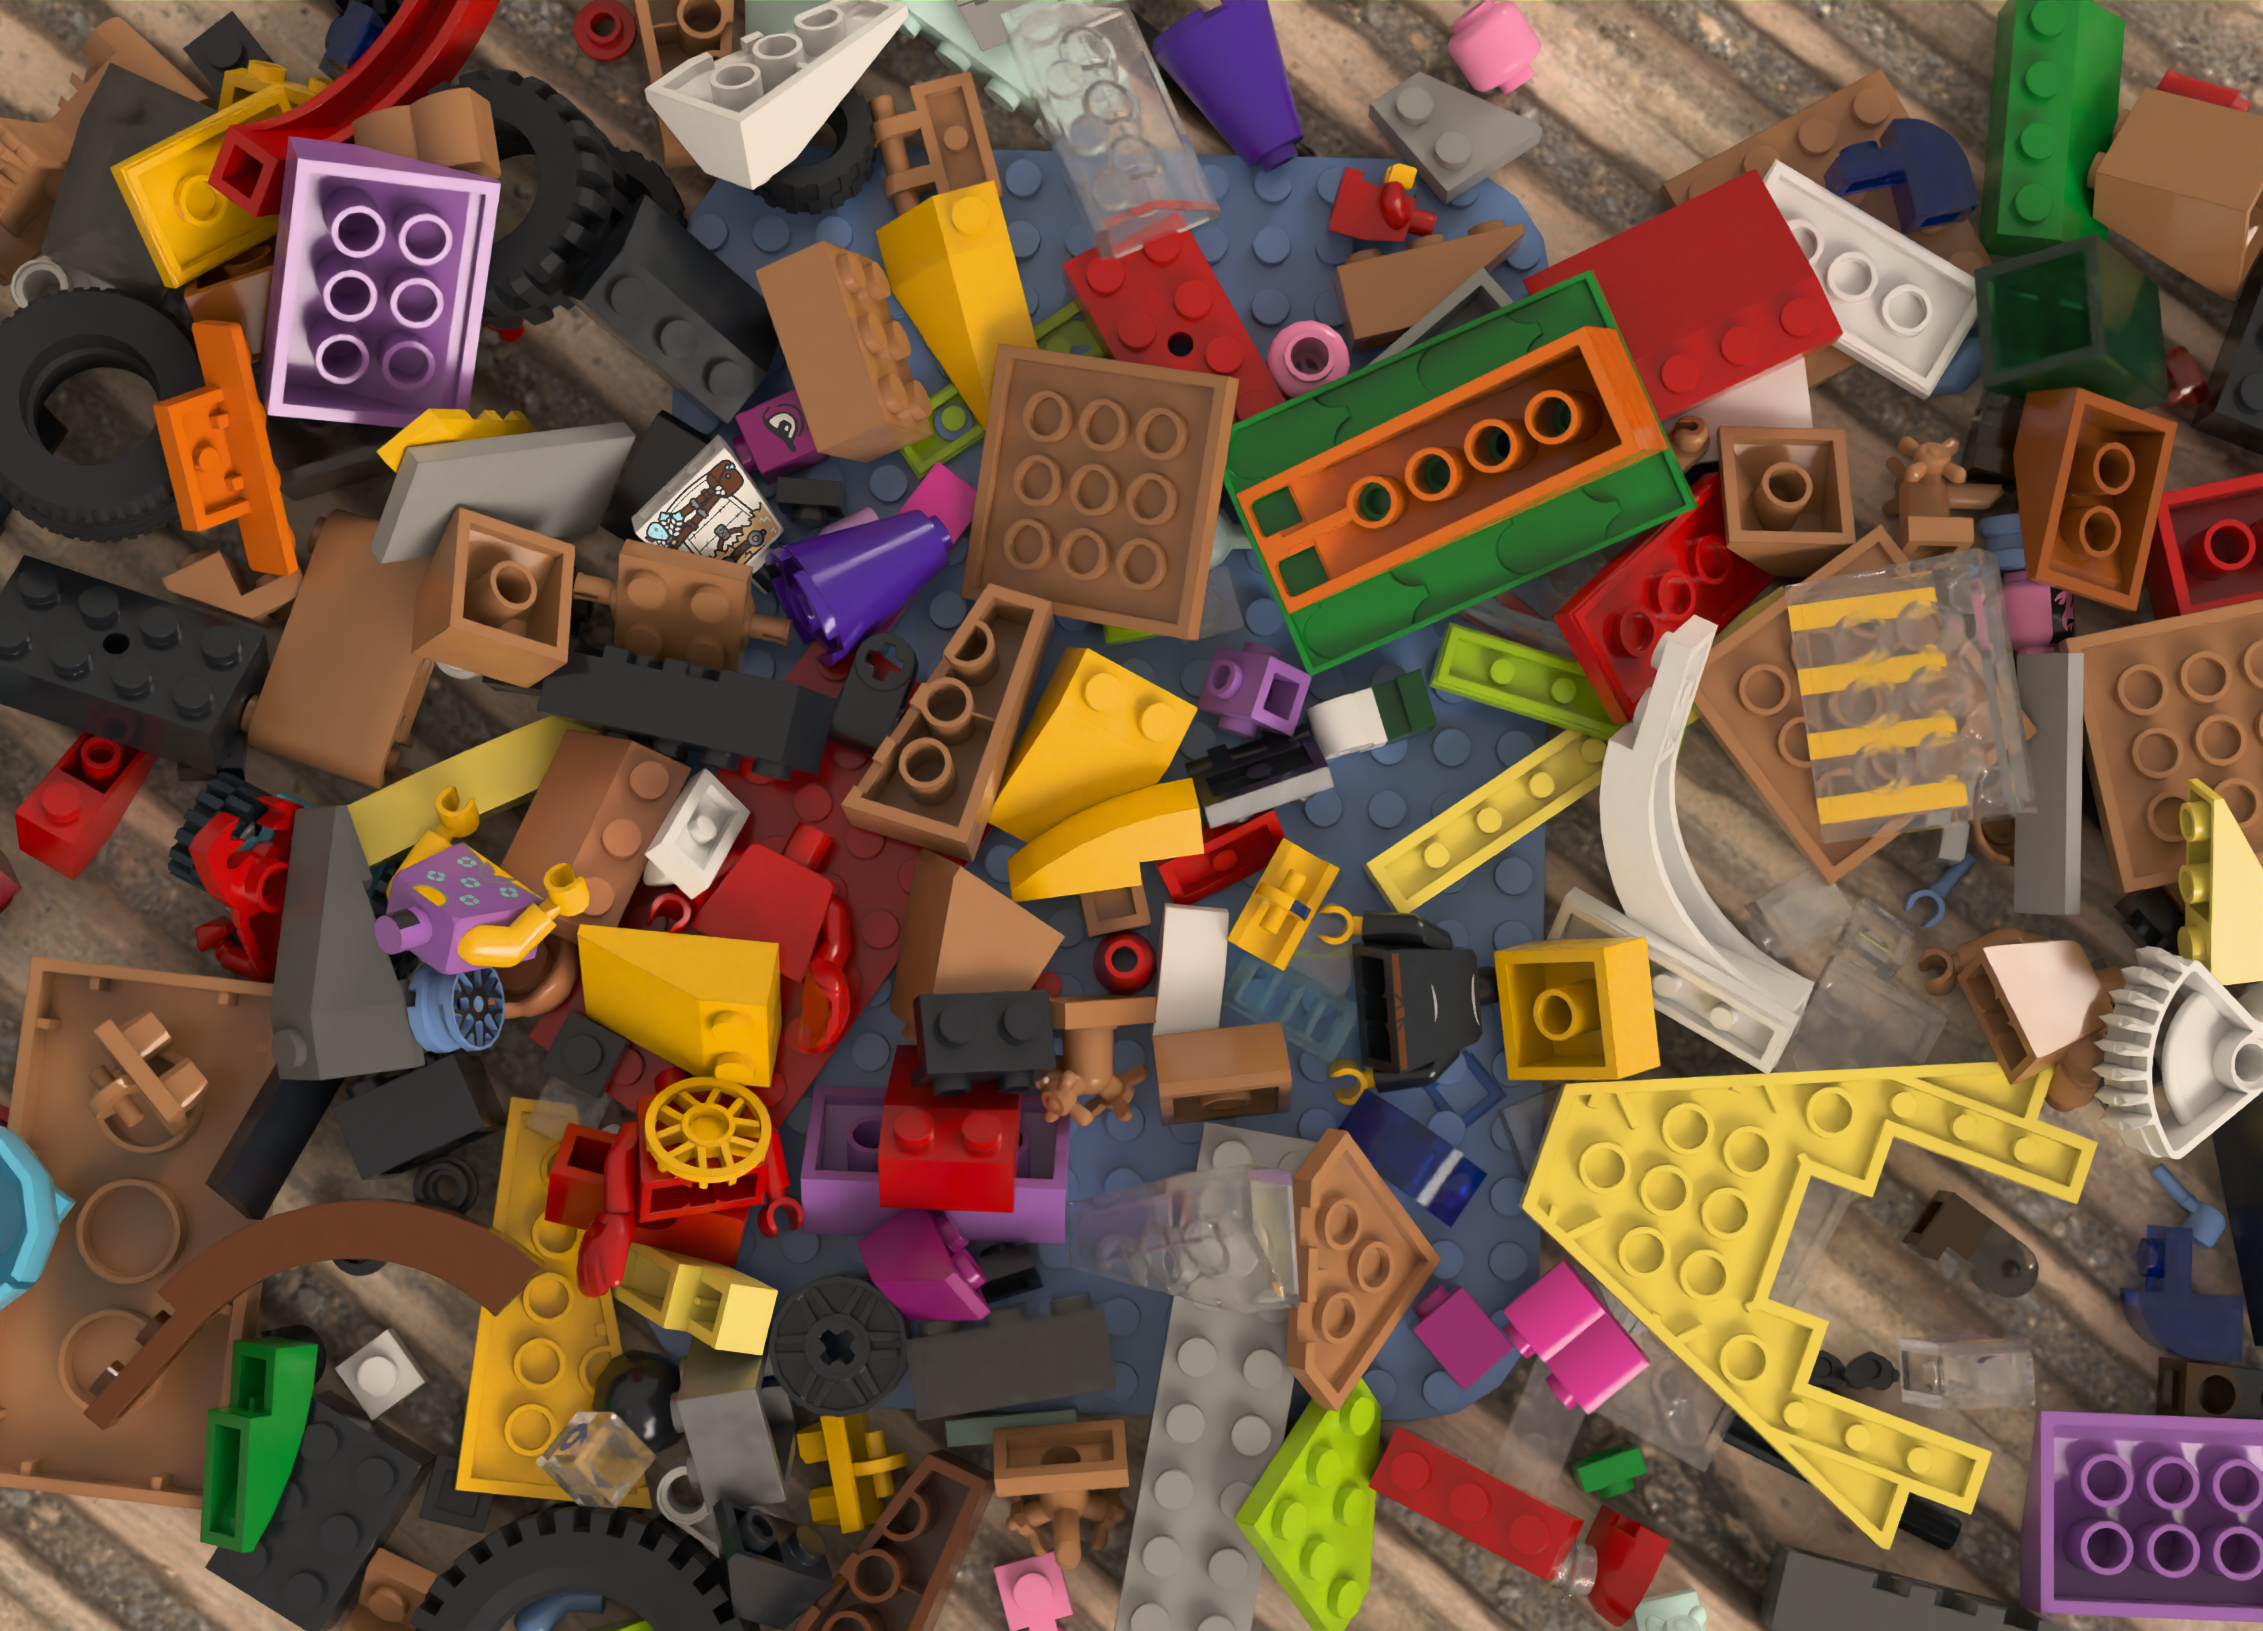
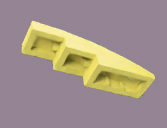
M551 715L466 750L347 805L369 869L409 854L425 830H435L440 823L435 800L443 789L450 786L456 787L460 800L456 811L464 808L469 799L474 797L479 812L480 825L490 816L534 799L567 729L599 735L598 731Z

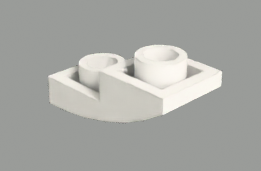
M1164 903L1156 955L1158 976L1154 997H1157L1155 1016L1157 1023H1150L1149 1033L1151 1040L1152 1036L1218 1029L1227 955L1228 909Z

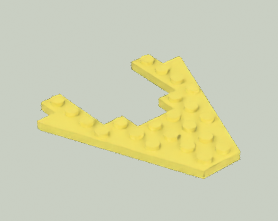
M1998 1061L1769 1073V1075L1759 1073L1561 1084L1518 1207L1873 1544L1890 1550L1909 1492L1971 1515L1992 1452L1808 1384L1829 1321L1770 1300L1768 1297L1810 1177H1815L1866 1197H1873L1892 1140L1896 1138L2065 1202L2078 1204L2098 1142L2037 1120L2054 1073L2055 1065L2011 1086Z

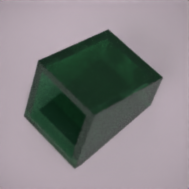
M2089 235L1974 270L1983 388L1988 392L2025 400L2027 392L2079 387L2140 410L2170 403L2158 285L2098 235Z

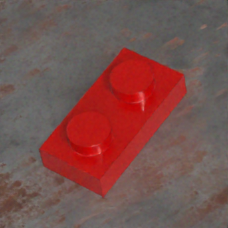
M1271 808L1254 814L1250 819L1242 823L1224 824L1210 829L1209 824L1202 826L1204 854L1153 861L1173 904L1192 905L1266 868L1282 839H1286L1274 809Z

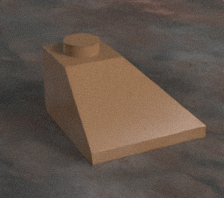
M1718 427L1716 436L1726 548L1772 576L1809 577L1856 543L1845 429Z

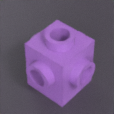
M1245 642L1243 651L1216 647L1197 708L1221 718L1218 728L1238 737L1254 740L1257 730L1293 737L1312 676L1309 677L1307 673L1281 661V652L1261 644Z

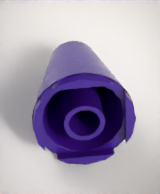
M1220 0L1223 5L1205 13L1199 8L1170 26L1153 41L1154 47L1151 49L1159 64L1248 167L1261 164L1264 171L1269 172L1286 164L1298 155L1294 145L1301 141L1304 136L1268 0Z
M916 509L779 546L767 553L765 561L766 566L778 563L781 575L770 581L788 620H793L792 626L805 645L816 639L826 652L815 658L822 665L830 668L843 661L948 566L947 551L953 548V544L946 527L936 515L928 518L922 511Z

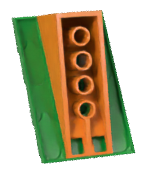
M1593 270L1585 271L1233 424L1223 479L1309 677L1698 508V504L1684 477L1681 466ZM1508 437H1509V440H1510V452H1509V453H1508L1507 450H1506V442H1507Z

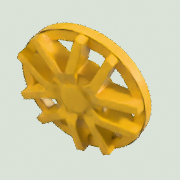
M706 1076L684 1079L665 1088L651 1102L646 1113L644 1125L646 1151H650L658 1162L657 1168L662 1173L669 1171L681 1178L698 1182L699 1188L707 1189L708 1183L725 1181L731 1186L736 1183L738 1177L748 1173L761 1161L765 1160L771 1138L770 1116L762 1101L749 1089L736 1082ZM711 1091L705 1103H700L689 1093ZM723 1094L736 1098L728 1109L718 1105ZM673 1100L685 1111V1114H681L667 1105ZM748 1106L758 1121L739 1117ZM657 1119L669 1126V1128L656 1132L655 1125ZM737 1136L755 1137L760 1139L757 1143ZM675 1143H682V1145L670 1152L663 1148ZM732 1155L745 1158L734 1164ZM717 1157L721 1162L722 1168L707 1169L706 1158ZM695 1158L697 1167L687 1165L684 1162Z

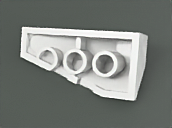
M895 0L829 1L796 15L794 18L795 28L765 37L759 31L740 38L742 50L715 61L708 52L686 60L645 88L646 100L706 174L729 181L737 186L754 190L768 182L774 174L798 157L909 16L908 6Z

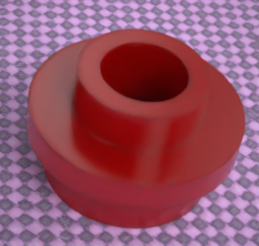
M594 0L586 4L577 14L574 22V36L578 46L585 55L596 61L611 62L624 57L632 49L637 38V28L631 11L617 0ZM611 20L615 23V28L610 35L600 37L594 34V28L598 22Z

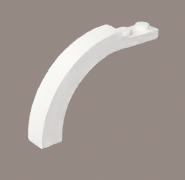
M1693 615L1674 633L1666 631L1660 638L1651 658V667L1657 669L1653 686L1643 693L1635 709L1633 719L1620 728L1608 741L1602 766L1599 797L1600 825L1606 862L1616 894L1627 917L1799 1015L1800 1018L1789 1039L1790 1041L1797 1032L1815 982L1782 966L1763 953L1723 915L1697 876L1685 849L1679 828L1674 784L1677 754L1718 627L1715 623Z

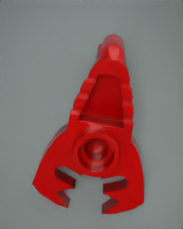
M273 796L255 798L269 808L255 823L277 830L276 835L271 840L260 841L247 852H234L246 841L231 835L240 817L222 811L205 824L195 835L189 846L194 866L204 887L214 900L230 909L233 920L232 922L223 915L196 927L197 948L201 952L213 948L215 950V958L221 962L222 968L262 983L275 978L295 811L298 808H304L299 803ZM235 927L243 948L238 947L235 940L229 939L234 933Z

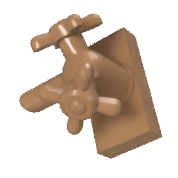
M1905 436L1900 439L1898 449L1900 452L1913 457V464L1906 469L1902 461L1897 457L1887 459V469L1897 477L1895 482L1896 494L1884 502L1882 511L1887 516H1893L1899 511V530L1892 539L1926 583H1943L1974 543L1973 518L1950 517V509H1989L2006 493L2002 488L2003 484L1964 483L1966 479L1965 469L1951 462V456L1956 454L1959 448V441L1956 438H1947L1942 444L1927 442L1920 445L1912 437ZM1944 475L1954 483H1946L1941 476Z
M1113 993L1049 997L1052 1029H1062L1063 1055H1055L1057 1068L1036 1082V1088L1041 1090L1042 1103L1046 1107L1043 1112V1118L1045 1121L1052 1123L1060 1116L1069 1114L1078 1125L1087 1126L1107 1107L1114 1111L1116 1118L1123 1122L1130 1121L1132 1110L1128 1104L1133 1098L1134 1086L1148 1077V1069L1142 1064H1136L1125 1075L1116 1073V1068L1113 1065L1114 1029H1118L1120 1025L1157 1023L1155 1018L1157 997ZM1098 1094V1096L1088 1101L1084 1107L1077 1102V1098L1081 1095Z
M1124 1419L993 1429L996 1497L1008 1496L1013 1503L1010 1508V1516L1006 1520V1527L1011 1531H1017L1019 1534L1028 1537L1032 1551L1036 1555L1041 1556L1049 1552V1546L1041 1532V1525L1052 1520L1054 1557L1058 1566L1064 1570L1074 1569L1081 1560L1080 1518L1093 1520L1095 1523L1090 1540V1549L1096 1551L1104 1549L1107 1544L1108 1531L1115 1528L1119 1522L1124 1521L1127 1516L1123 1508L1122 1499L1119 1496L1122 1487H1129ZM1105 1489V1492L1099 1495L1090 1492V1490ZM1039 1494V1497L1030 1501L1025 1495Z

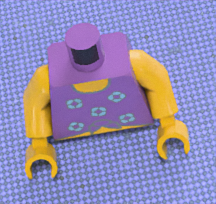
M450 786L443 789L435 800L440 823L434 831L425 830L388 884L386 889V898L388 900L386 914L380 916L374 925V934L379 947L390 955L410 950L439 973L447 975L490 967L508 968L517 965L520 961L535 958L538 944L557 926L553 920L559 914L562 916H574L584 912L588 907L590 894L582 876L575 878L571 865L568 863H559L551 867L544 876V886L549 896L544 900L464 842L452 846L450 841L453 837L463 838L477 830L479 826V812L474 797L469 799L464 808L456 811L460 802L456 787Z

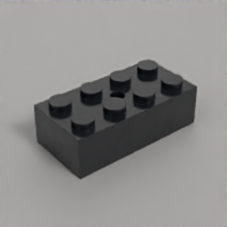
M24 555L0 593V704L218 776L242 731L241 721L245 708L252 696H260L270 669L265 633Z

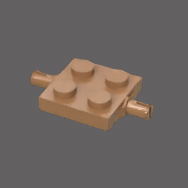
M626 539L619 553V568L616 581L579 572L573 588V599L610 606L615 622L613 647L627 649L635 654L665 661V657L685 661L721 672V669L742 672L745 647L749 643L750 638L787 647L793 628V620L791 619L786 620L756 613V606L751 595L753 567L631 539Z

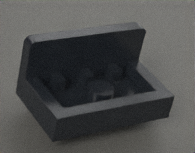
M1048 990L923 994L913 1000L919 1067L910 1074L911 1088L931 1087L932 1096L955 1097L971 1093L972 1085L996 1084V1092L999 1094H1018L1035 1090L1036 1082L1057 1068Z

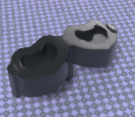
M1820 1350L1808 1384L1834 1389L1845 1382L1850 1388L1855 1390L1865 1387H1871L1875 1390H1886L1891 1387L1893 1382L1899 1381L1900 1373L1899 1370L1894 1369L1889 1360L1872 1351L1854 1357L1844 1367L1837 1357L1824 1350Z

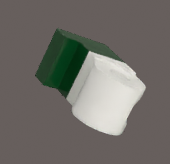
M1421 669L1397 676L1394 680L1355 693L1333 698L1306 710L1313 736L1325 760L1357 751L1362 753L1430 733L1437 725Z

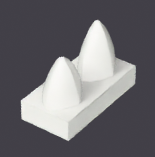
M706 768L687 781L644 854L649 858L643 876V881L646 885L667 886L676 884L691 900L709 888L751 813Z

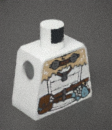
M719 434L631 518L635 533L646 543L753 567L752 584L762 594L771 592L773 586L770 580L781 575L778 563L766 566L765 557L772 550L769 546L784 531L782 523L734 452Z

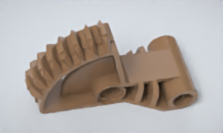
M114 17L104 21L87 38L82 49V57L90 66L87 68L84 81L72 72L69 82L78 91L69 101L65 100L62 96L60 97L58 106L61 109L49 121L37 123L0 117V284L2 286L10 285L17 269L24 263L35 260L114 177L110 167L202 121L212 114L213 100L122 18Z

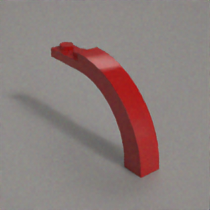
M404 0L395 16L375 42L344 74L327 88L294 109L276 117L256 123L230 125L207 183L255 218L279 214L289 136L355 145L352 128L354 120L377 110L411 105L414 101L428 96L427 91L445 80L450 84L479 42L500 0Z

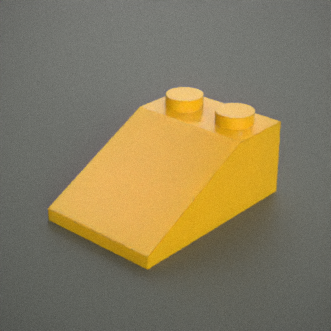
M1066 647L1007 764L987 823L1028 844L1037 836L1072 815L1110 798L1156 785L1170 766L1198 708L1089 648Z
M586 924L579 925L577 938L586 1017L696 1077H716L717 1079L736 1082L742 1086L770 1087L782 1027L779 943Z

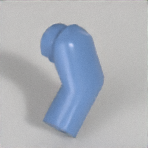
M1977 328L1969 330L1930 395L1960 394L1966 391L1989 366L1992 358V345L1982 331ZM1905 390L1907 396H1915L1914 394Z
M568 1592L547 1596L516 1612L514 1626L517 1631H552L554 1626L567 1612L603 1614L606 1596L588 1592Z

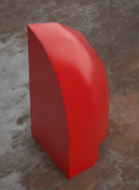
M1603 1504L1585 1539L1579 1563L1582 1589L1596 1613L1614 1627H1622L1642 1601L1671 1541L1661 1533Z

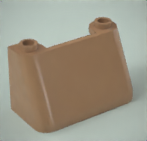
M334 509L327 518L320 516L312 527L307 545L308 552L312 553L261 694L260 696L254 695L249 700L243 713L241 729L248 733V744L251 748L379 791L410 776L412 771L401 766L404 752L399 749L400 745L409 748L413 747L416 736L410 734V730L436 662L411 654L416 594L433 556L381 564L370 550L380 521L344 510Z

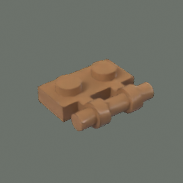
M971 71L909 86L915 107L914 111L897 115L893 97L890 95L878 96L868 102L874 128L873 143L875 148L881 150L887 172V177L883 179V186L887 200L895 202L898 217L921 203L920 194L937 189L938 194L994 180L998 197H1004ZM922 136L930 164L911 168L905 142L910 138Z

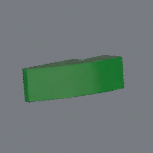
M279 1336L233 1340L230 1404L227 1407L210 1408L207 1412L200 1542L240 1553L251 1552L255 1549L274 1514L291 1474L302 1440L314 1387L318 1344Z

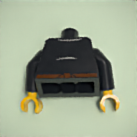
M1334 903L1325 904L1318 910L1320 913L1330 914L1336 912L1342 914L1345 919L1344 929L1337 935L1317 933L1324 942L1332 945L1342 944L1351 935L1362 936L1363 943L1352 944L1361 1063L1362 1066L1372 1069L1363 1070L1358 1062L1350 1058H1340L1334 1061L1328 1068L1330 1077H1340L1347 1074L1357 1077L1356 1083L1353 1086L1334 1090L1335 1099L1345 1105H1353L1359 1102L1365 1096L1367 1089L1376 1088L1380 1094L1432 1085L1460 1056L1461 1049L1479 1041L1483 1033L1481 1006L1499 1001L1496 969L1490 965L1478 967L1477 956L1473 949L1453 946L1448 931L1416 914L1366 910L1362 917L1351 916L1348 910Z

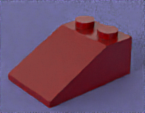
M897 1045L883 1105L878 1150L880 1207L1014 1213L1023 1093L999 1094L996 1092V1084L972 1085V1092L966 1095L932 1096L931 1087L911 1088L910 1074L919 1067L917 1045Z

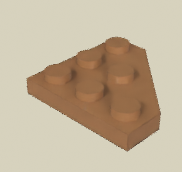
M1333 1128L1326 1130L1293 1177L1287 1367L1320 1408L1338 1412L1433 1273L1441 1258L1350 1134L1345 1130Z

